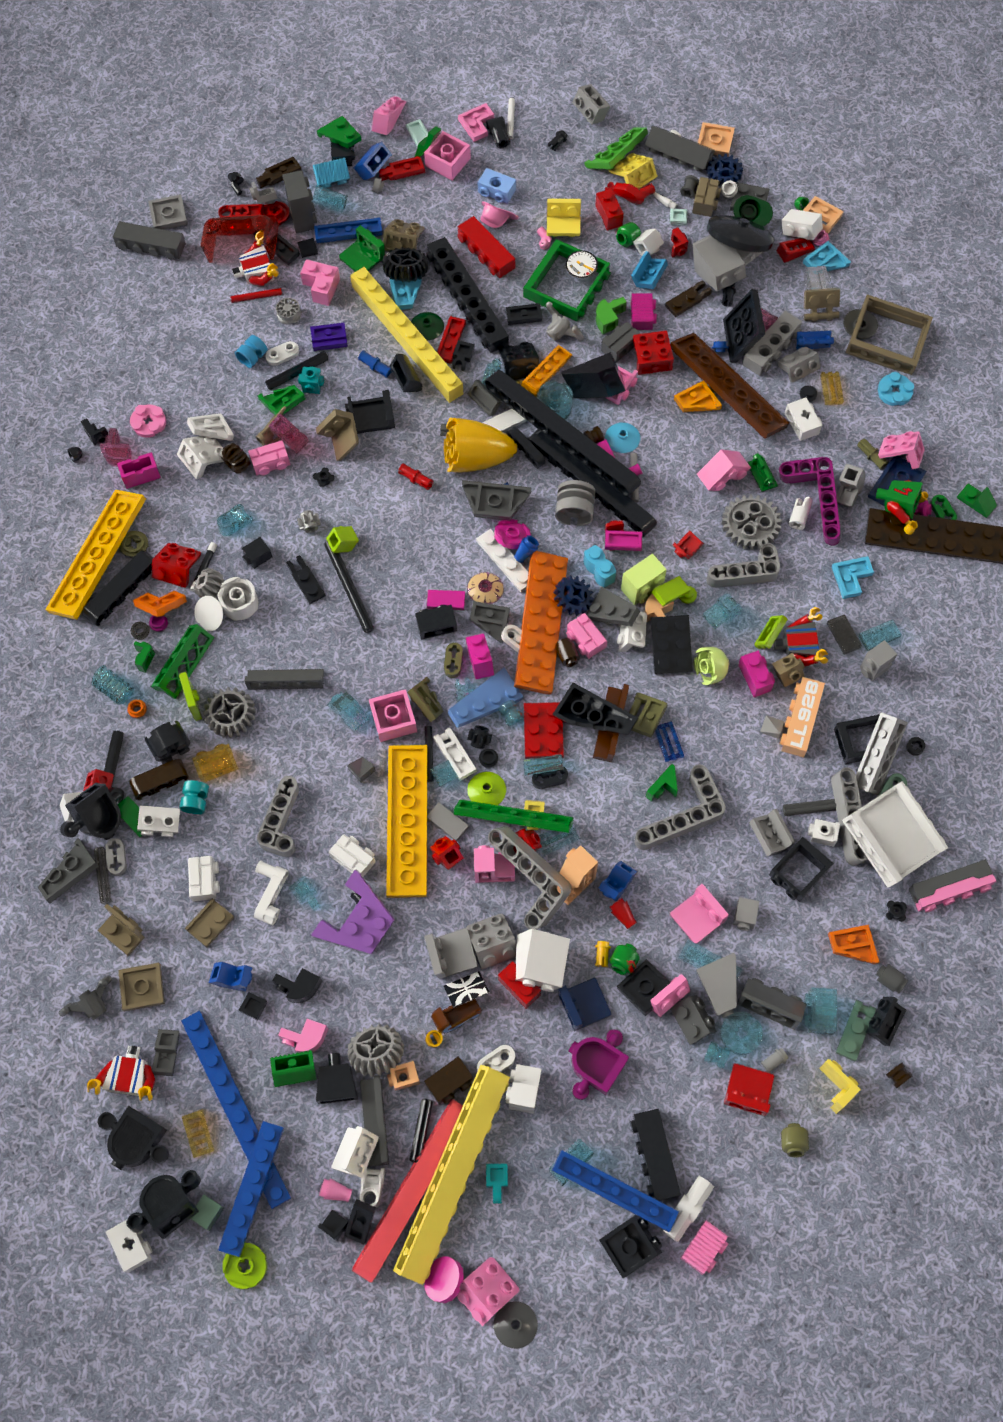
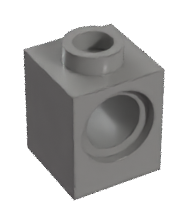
M739 897L733 925L738 926V929L744 931L753 929L756 925L759 901Z

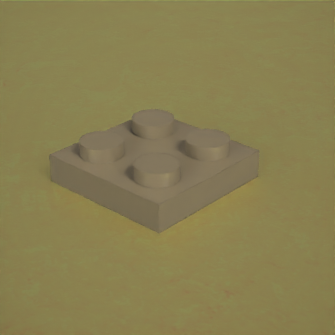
M160 963L118 970L121 1003L124 1012L165 1004Z

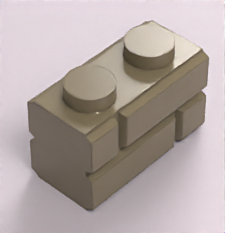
M704 177L699 179L693 204V214H703V216L711 217L713 210H717L718 200L716 198H720L721 193L719 180H709V178Z

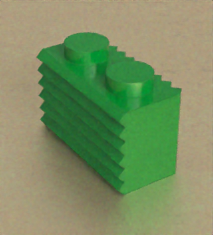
M311 1050L304 1053L301 1051L296 1054L292 1053V1055H280L279 1057L270 1058L274 1087L316 1080Z

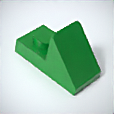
M968 483L957 496V499L985 518L997 507L988 487L981 492Z
M671 764L647 790L645 797L651 802L654 798L659 799L665 792L663 788L674 797H677L678 788L675 765Z

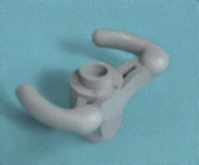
M547 302L546 308L552 315V323L547 327L546 333L554 341L559 340L563 335L575 337L580 342L583 341L584 336L579 328L573 326L570 329L569 325L571 323L565 316L561 318L559 312L553 307L552 302Z

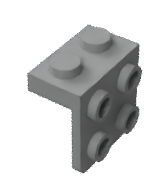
M497 914L466 927L469 931L481 970L516 957V941L503 914Z

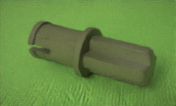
M866 439L859 441L857 444L858 448L880 470L888 465V460L879 458L878 448L875 449Z

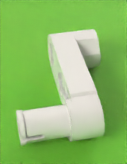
M259 861L255 872L271 878L255 910L254 918L273 926L280 913V909L273 905L288 877L289 871L279 866L274 867Z

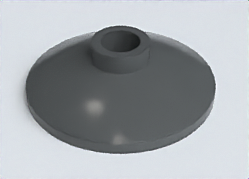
M861 309L848 312L844 318V329L850 336H852ZM865 312L861 324L862 328L859 329L856 339H868L876 333L878 322L872 313Z
M512 1301L506 1303L496 1313L493 1326L496 1337L503 1345L518 1349L532 1342L537 1333L538 1322L534 1311L527 1304ZM518 1320L520 1327L513 1329L511 1326L512 1321Z

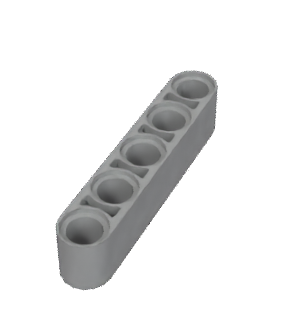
M846 767L834 774L831 782L835 803L837 804L836 811L838 822L840 823L839 828L845 860L849 865L856 866L868 858L842 821L849 814L862 807L856 774L851 768Z

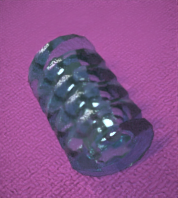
M107 666L99 667L92 677V686L103 692L105 696L115 701L116 704H124L132 696L134 687H130V683L124 682L123 678H118V674H113L111 669L107 670Z

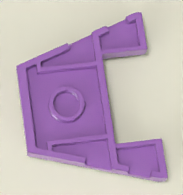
M355 869L345 885L361 896L360 901L340 930L322 919L311 935L372 954L395 919L372 891L370 885L363 879L361 873Z

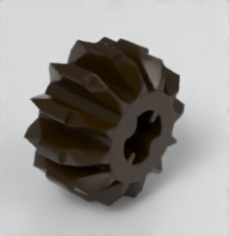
M235 443L226 445L220 452L221 459L236 474L245 471L250 465L249 457Z

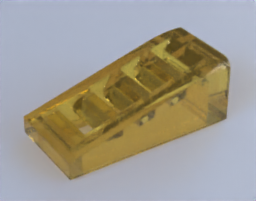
M200 1109L182 1115L193 1158L213 1152L214 1147L204 1110ZM200 1117L201 1121L189 1125V1120ZM202 1125V1130L191 1132L192 1128ZM205 1134L206 1138L194 1141L193 1137ZM207 1142V1147L196 1150V1145Z

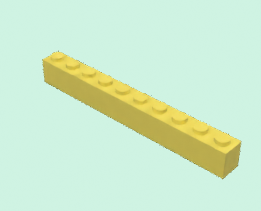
M363 267L351 274L352 288L445 399L450 403L462 396L464 393L461 380L368 270Z
M480 1065L393 1269L400 1276L421 1285L424 1284L430 1275L432 1262L439 1254L440 1243L448 1232V1224L451 1217L456 1213L458 1200L466 1189V1181L474 1170V1162L477 1155L482 1151L484 1138L492 1127V1119L495 1113L498 1112L500 1100L509 1086L508 1081L510 1077L491 1067Z

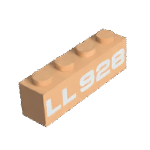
M802 677L800 683L796 682L793 693L797 695L796 699H792L789 710L792 711L791 717L787 716L784 727L787 728L786 734L782 733L780 744L783 745L781 751L804 758L825 683Z

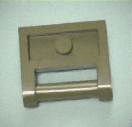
M636 693L635 701L629 713L636 716L641 704L645 703V706L631 731L652 738L668 705L664 701L642 693Z

